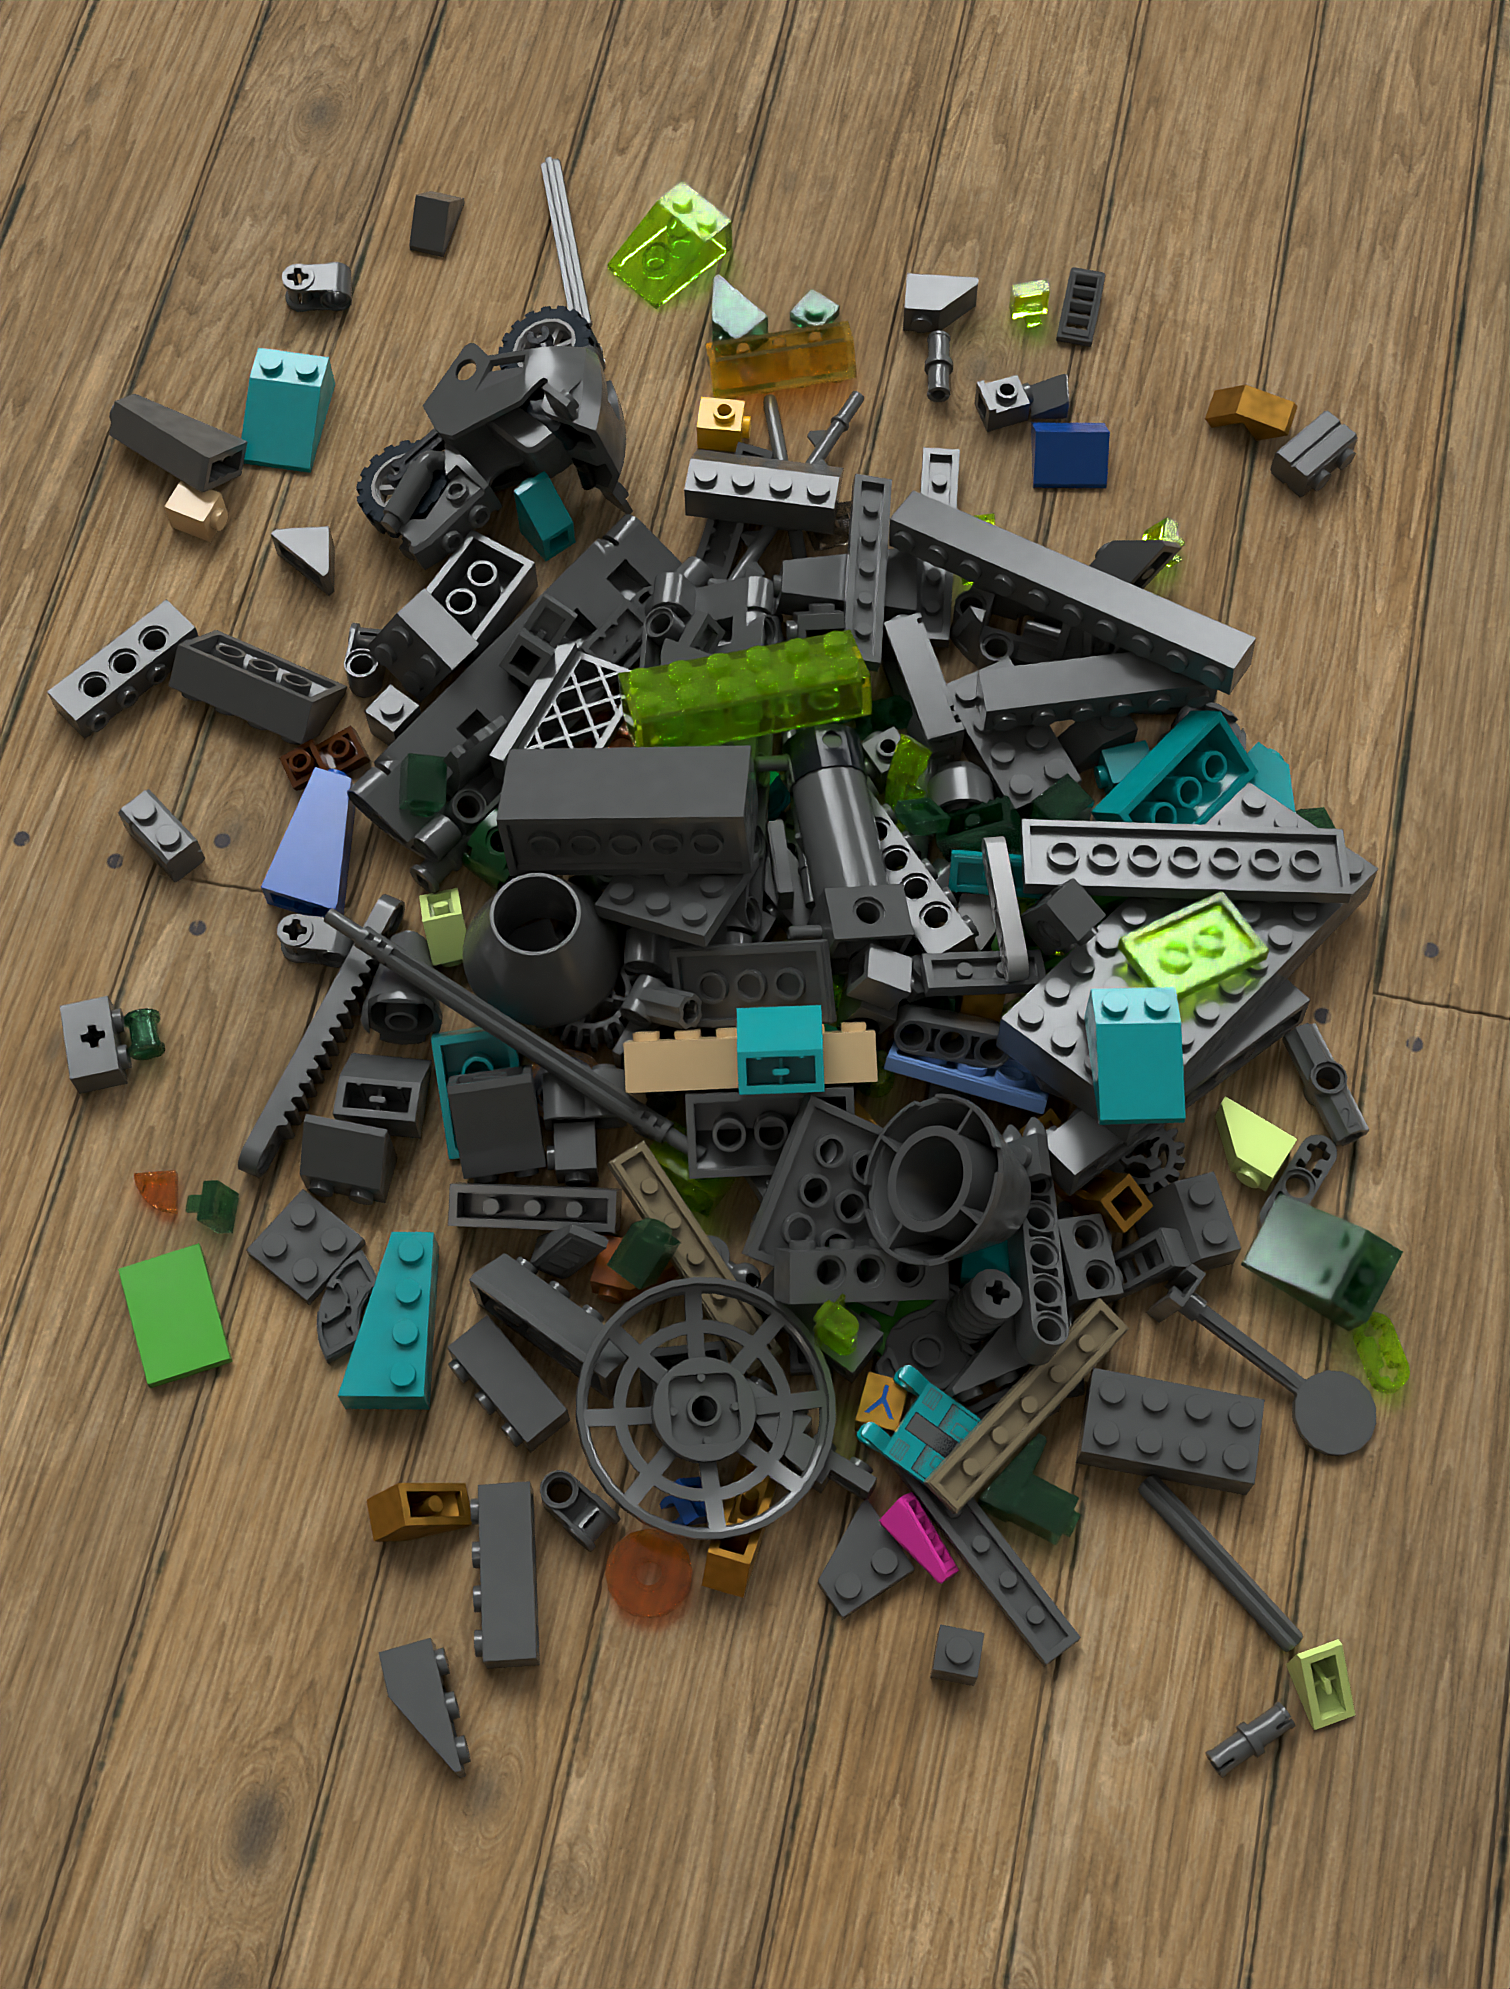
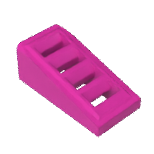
M913 1492L901 1496L879 1520L880 1524L938 1583H944L954 1577L959 1571Z

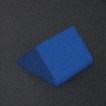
M1031 422L1033 488H1106L1110 431L1105 423Z

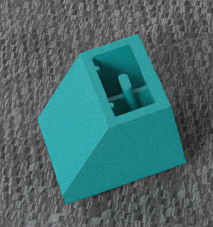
M821 1005L737 1008L739 1095L825 1092Z

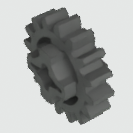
M1163 1126L1107 1169L1115 1173H1129L1144 1194L1148 1196L1153 1193V1189L1159 1190L1167 1186L1168 1182L1178 1181L1180 1173L1177 1170H1182L1185 1164V1158L1179 1155L1183 1153L1185 1144L1183 1142H1174L1178 1134L1177 1128L1167 1131ZM1165 1151L1167 1162L1164 1169L1160 1167L1162 1162L1158 1157ZM1142 1154H1148L1147 1158L1145 1159Z

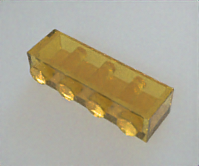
M848 321L705 343L709 379L714 398L731 400L743 395L769 394L775 390L806 388L813 384L839 383L846 379L857 378L854 339Z

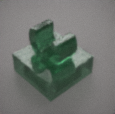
M219 1180L204 1181L201 1195L188 1196L185 1212L197 1213V1221L219 1234L233 1233L239 1193Z

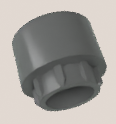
M966 761L951 762L939 768L937 773L929 780L927 784L928 822L934 832L947 838L965 839L978 836L993 826L996 819L993 782L979 766Z

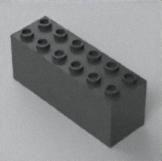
M751 745L509 749L496 821L510 876H521L528 873H546L550 875H648L688 872V874H751L759 804Z

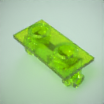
M843 1293L834 1303L831 1300H827L813 1318V1321L817 1323L814 1326L813 1332L814 1345L817 1348L826 1344L837 1354L847 1356L852 1354L857 1348L859 1323L857 1318L845 1309L846 1296Z

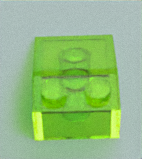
M682 181L656 201L607 264L608 269L650 305L658 309L732 250V221Z

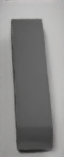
M1052 1176L1030 1183L1031 1202L1027 1216L1017 1232L1007 1239L1010 1277L1020 1288L1024 1297L1021 1308L1014 1315L1017 1349L1025 1361L1036 1366L1048 1363L1069 1335L1056 1198Z

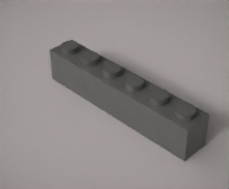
M1132 652L978 670L976 694L983 730L995 729L997 731H1008L1016 726L1032 724L1043 727L1065 720L1083 722L1093 717L1106 715L1123 717L1131 712L1146 710L1162 712L1171 707L1187 705L1197 708L1214 702L1217 689L1209 688L1201 682L1173 672L1167 667L1144 657H1139Z

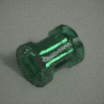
M144 1008L128 1012L123 1020L125 1027L129 1028L131 1045L128 1048L129 1056L135 1060H149L164 1054L166 1050L165 1044L160 1041L157 1025L161 1020L159 1011Z

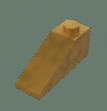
M741 1456L732 1483L741 1480L753 1472L756 1467ZM766 1476L759 1484L747 1492L726 1499L723 1506L726 1526L741 1523L769 1509L772 1506L778 1483L769 1476ZM765 1527L743 1536L712 1540L707 1552L701 1586L744 1598Z

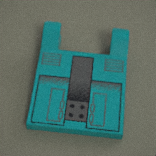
M905 1365L898 1369L893 1381L904 1390L917 1396L892 1437L874 1422L861 1425L856 1437L860 1442L881 1453L925 1485L923 1481L981 1419L930 1383L914 1367Z

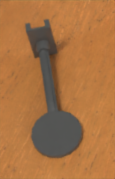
M1194 1264L1186 1267L1166 1283L1164 1287L1169 1290L1167 1295L1150 1306L1146 1313L1159 1323L1177 1311L1192 1322L1196 1320L1293 1393V1422L1299 1436L1310 1448L1324 1455L1344 1456L1360 1450L1371 1439L1376 1426V1406L1370 1391L1359 1379L1343 1371L1331 1370L1312 1375L1308 1379L1301 1377L1206 1305L1207 1301L1195 1293L1206 1273Z

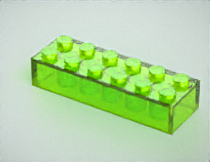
M851 630L832 631L814 637L795 638L782 643L753 646L745 650L715 653L707 657L686 661L678 660L670 664L649 668H636L632 671L618 673L622 712L633 747L710 746L872 714L871 676Z

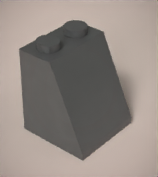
M532 1064L450 1076L447 1092L464 1179L473 1178L474 1183H488L498 1180V1174L514 1172L515 1177H527L538 1174L540 1167H546V1155Z

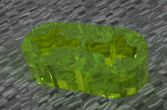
M1369 1312L1363 1315L1354 1326L1352 1333L1353 1341L1372 1387L1385 1394L1395 1393L1409 1379V1363L1391 1320L1382 1313ZM1369 1324L1372 1325L1374 1330L1381 1329L1383 1332L1378 1339L1380 1349H1378L1373 1336L1366 1337L1364 1335ZM1382 1357H1384L1389 1369L1396 1368L1398 1371L1393 1382H1391L1388 1376L1381 1377L1379 1374L1384 1367Z

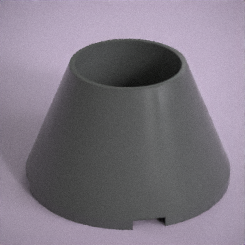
M528 873L518 876L502 886L478 910L467 929L463 944V966L469 986L475 996L518 1023L535 1025L537 1029H546L576 1022L597 1009L608 998L618 981L622 960L624 959L623 938L618 922L599 917L595 910V903L599 897L582 886L546 873ZM534 919H556L573 928L564 941L544 951H524L507 943L509 936L515 929Z
M935 1094L934 1098L922 1102L913 1101L892 1117L873 1146L864 1176V1186L869 1187L870 1209L865 1210V1214L874 1238L892 1257L917 1266L940 1265L1006 1241L1023 1224L1031 1202V1184L1027 1171L992 1121L974 1103L950 1094Z

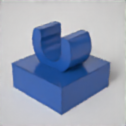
M700 1477L679 1478L674 1481L682 1486L702 1489ZM670 1495L662 1499L659 1504L661 1509L676 1507L679 1517L672 1523L685 1526L707 1523L704 1502H693Z

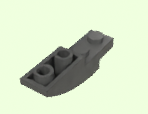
M753 1375L749 1379L745 1377L753 1391L754 1398L775 1396L771 1393L772 1387L762 1379ZM809 1410L793 1411L790 1438L784 1454L779 1460L799 1477L808 1465L817 1438V1434L813 1438L808 1436L812 1428V1418L807 1415ZM779 1413L757 1415L755 1417L753 1429L769 1450L777 1434ZM832 1443L823 1469L813 1483L812 1488L822 1493L829 1480H832L864 1501L869 1499L876 1488L877 1477L872 1475L873 1469L856 1457H851L850 1460L842 1457L835 1452L837 1448Z

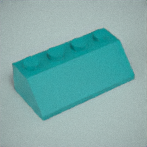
M1190 711L1112 789L1091 813L1096 821L1205 825L1258 773V770L1221 711Z

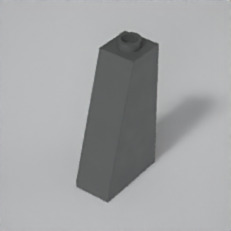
M135 393L114 402L109 415L111 421L109 435L196 490L205 492L241 476L248 441Z
M896 548L888 549L883 622L889 621L897 615L906 614L909 616L916 612L917 558L900 552ZM847 554L783 560L779 575H773L771 579L774 584L773 598H776L775 613L793 616V612L809 611V604L831 603L835 605V610L838 609L844 612Z

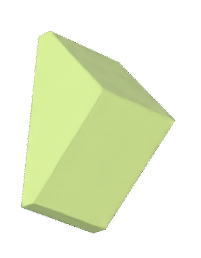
M1339 1639L1299 1653L1286 1664L1308 1720L1314 1730L1355 1716L1343 1646Z

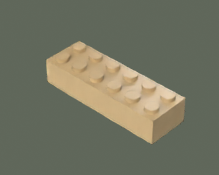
M865 1021L842 1022L841 1030L825 1031L824 1024H822L824 1084L878 1082L875 1030L866 1029ZM737 1027L717 1028L716 1036L701 1037V1029L674 1031L675 1038L660 1039V1031L633 1033V1040L623 1043L626 1093L738 1088Z

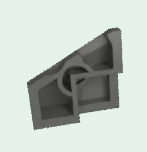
M502 715L473 734L464 744L456 746L443 759L453 772L444 783L454 795L492 766L489 755L508 726V722Z

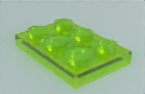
M1223 891L1119 937L1117 945L1118 949L1148 988L1175 987L1177 1000H1181L1265 961L1269 953L1267 946Z

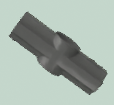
M1316 1023L1300 1025L1285 1034L1282 1041L1304 1083V1097L1309 1104L1316 1107L1335 1146L1350 1144L1369 1132V1128L1347 1086L1348 1077L1346 1070L1341 1064L1334 1061ZM1317 1079L1329 1081L1334 1089L1328 1090L1320 1087Z

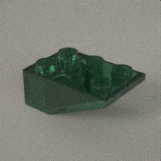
M1279 1194L1245 1255L1241 1266L1345 1330L1350 1331L1368 1322L1403 1251L1363 1227Z

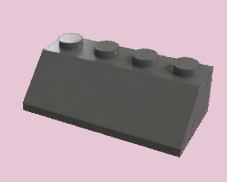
M697 449L690 458L684 488L685 515L833 534L844 468Z
M218 630L178 644L169 687L181 691L183 697L193 701H204L215 706L214 709L221 714L236 715L247 720L248 725L251 727L275 732L281 735V739L285 742L295 745L303 744L321 734L347 690L346 685Z
M852 1083L824 1084L825 1092L739 1095L738 1088L686 1090L689 1179L773 1175L804 1095H811L855 1115L854 1087ZM831 1139L824 1141L820 1147L822 1160L829 1163L837 1154V1146ZM696 1143L707 1149L698 1162Z
M504 1253L471 1276L469 1281L479 1306L579 1378L588 1350L604 1326L603 1321L605 1319L598 1311L587 1304L582 1308L569 1299L571 1294L562 1285L553 1280L547 1284L536 1276L538 1270L522 1257L514 1260ZM610 1340L601 1352L590 1384L593 1389L608 1400H611L614 1396L616 1382L624 1364L628 1360Z

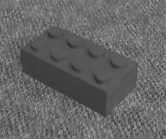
M1008 657L980 670L1011 667L1014 665ZM978 671L947 683L954 702V710H957L958 713L957 722L962 721L965 729L962 751L968 762L979 766L992 779L994 801L1000 809V817L1008 831L1020 827L1022 819H1039L1077 802L1082 779L1050 725L1043 727L1033 724L1016 726L1008 731L983 730L976 694Z
M1093 1368L1087 1382L1076 1463L1146 1477L1155 1474L1162 1480L1247 1495L1255 1484L1265 1400Z

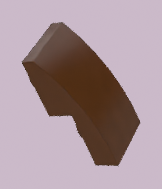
M351 725L319 744L311 739L279 758L293 789L296 791L306 788L315 767L327 771L329 769H337L347 774L371 761L357 731Z

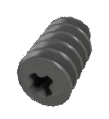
M986 1269L977 1273L975 1277L951 1297L946 1307L947 1321L957 1337L964 1343L976 1344L985 1340L1015 1315L1021 1308L1024 1297L1020 1288L1006 1273L997 1269Z

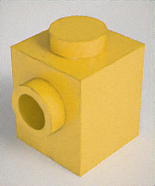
M701 397L697 421V448L735 452L738 442H742L743 438L749 439L751 416H745V401Z

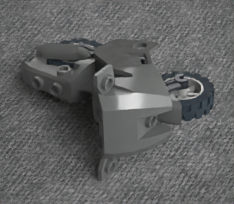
M557 305L556 309H552L551 306H545L539 312L531 311L525 314V319L521 322L517 320L511 326V332L505 333L502 339L503 347H499L498 354L488 356L475 343L467 344L423 404V408L434 429L421 440H416L415 443L404 440L398 446H387L384 448V453L380 456L378 454L373 456L369 467H364L360 474L362 480L357 482L356 491L359 493L357 502L362 508L361 510L371 524L383 535L387 532L390 537L398 539L402 535L403 543L399 547L400 551L408 559L416 560L424 570L442 561L448 554L454 553L458 546L463 543L464 538L471 529L474 530L484 526L488 522L490 514L494 510L498 511L503 507L494 492L520 485L524 480L534 478L543 471L551 479L563 472L571 464H574L584 490H591L594 487L598 488L604 497L625 514L633 512L626 500L629 493L618 482L626 451V428L622 407L612 381H606L603 371L605 362L597 349L599 343L585 317L582 318L577 310L572 309L569 311L566 306ZM561 339H567L566 341L560 343ZM471 363L476 365V371L472 377L467 380L458 379L459 371L463 366ZM494 366H500L501 370L492 371ZM387 495H392L391 498L386 502Z

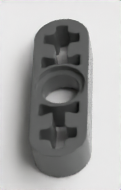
M1311 1135L1300 1145L1257 1216V1229L1264 1238L1270 1241H1282L1287 1239L1293 1232L1336 1161L1337 1149L1328 1137ZM1319 1148L1324 1151L1322 1154L1323 1159L1318 1160L1314 1169L1310 1172L1305 1169V1166L1311 1157V1152ZM1292 1178L1302 1180L1308 1187V1194L1301 1198L1291 1196L1286 1190V1181ZM1283 1203L1290 1207L1282 1220L1284 1225L1280 1224L1277 1229L1272 1228L1269 1225L1271 1223L1269 1216L1274 1217Z

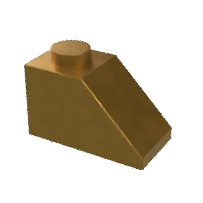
M397 1483L366 1499L374 1542L410 1541L472 1525L466 1483Z

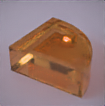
M176 1170L134 1173L136 1186L150 1206L165 1213L178 1214V1174Z

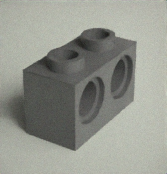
M1102 1214L1058 1219L1067 1312L1086 1309L1098 1298L1106 1305L1110 1304L1124 1293L1122 1288L1123 1275L1120 1268L1116 1266L1111 1249V1233L1104 1225ZM1075 1236L1082 1240L1085 1249L1078 1245ZM1086 1276L1094 1281L1096 1289L1089 1285Z

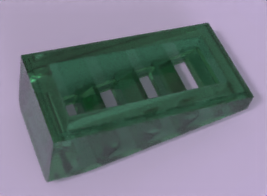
M1038 1433L1036 1437H1033L981 1494L978 1505L984 1512L1005 1523L1010 1521L1045 1450L1047 1443L1045 1436Z

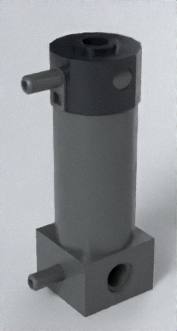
M843 724L816 725L803 729L789 737L782 746V755L756 756L754 759V769L756 772H785L788 792H790L794 800L815 904L807 925L790 926L787 929L788 940L828 939L832 975L848 974L849 960L870 942L903 954L914 932L903 884H889L867 784V770L858 733L853 728Z

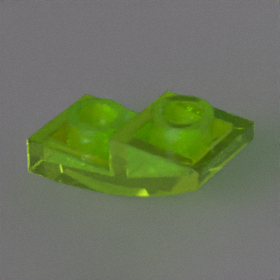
M902 734L888 772L885 803H888L897 820L909 827L914 816L919 812L922 800L926 794V791L916 783L920 775L926 770L932 751L916 739Z

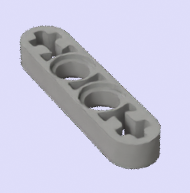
M1004 836L983 838V866L1004 978L1006 982L1028 980V955L1006 840Z

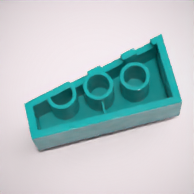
M391 1232L338 1393V1398L345 1409L430 1410L440 1248L434 1232Z

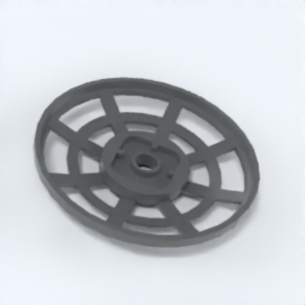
M691 1277L668 1281L642 1292L625 1303L605 1323L592 1342L582 1364L576 1390V1423L580 1444L591 1471L604 1491L624 1511L643 1524L668 1535L691 1540H723L743 1536L769 1525L791 1510L810 1490L822 1471L832 1445L836 1422L835 1392L830 1370L819 1345L807 1327L788 1307L774 1300L769 1294L745 1283L717 1277ZM702 1294H717L741 1300L757 1307L769 1315V1317L753 1336L728 1323L703 1320ZM684 1295L685 1321L660 1329L646 1338L641 1344L621 1327L632 1316L649 1305L670 1297ZM782 1327L793 1337L805 1355L814 1376L817 1390L791 1394L783 1369L773 1354L766 1348ZM704 1334L727 1338L740 1344L743 1348L730 1364L716 1358L705 1357ZM686 1335L688 1359L678 1363L669 1371L650 1355L654 1349L663 1343ZM610 1340L628 1358L616 1382L613 1408L588 1409V1394L592 1374L601 1352ZM756 1358L770 1375L776 1390V1396L754 1398L753 1391L743 1374ZM639 1368L657 1384L652 1396L651 1406L626 1408L629 1385L635 1371ZM706 1399L712 1403L715 1410L712 1420L702 1422L694 1417L692 1404L695 1400ZM819 1408L816 1444L807 1467L799 1477L779 1462L790 1438L793 1411ZM779 1413L777 1434L771 1449L767 1453L748 1437L753 1429L757 1415ZM653 1425V1429L663 1446L649 1463L642 1458L636 1449L628 1426ZM615 1426L616 1436L623 1453L632 1467L639 1473V1476L625 1493L614 1484L601 1464L592 1442L590 1427ZM736 1451L756 1467L753 1472L741 1480L720 1487L717 1461L729 1457ZM676 1457L688 1462L699 1463L702 1489L679 1485L666 1479L662 1474ZM766 1476H769L789 1491L779 1502L760 1515L741 1523L726 1526L722 1500L747 1492L759 1484ZM653 1486L679 1499L704 1502L708 1527H690L671 1523L650 1514L638 1504Z

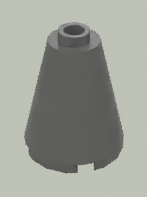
M406 930L393 935L389 939L433 968L427 940L417 932ZM380 963L361 1010V1023L364 1029L370 1034L371 1028L380 1033V1040L400 1045L419 1044L425 1042L426 1035L433 1031L434 1033H439L443 1018L440 1001Z

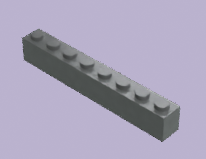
M1287 979L1184 1083L1185 1110L1302 1023L1310 999ZM1077 1107L1070 1115L1068 1121L1059 1128L1052 1126L1046 1130L1053 1181L1068 1196H1071L1167 1123L1144 1124L1127 1142H1124Z

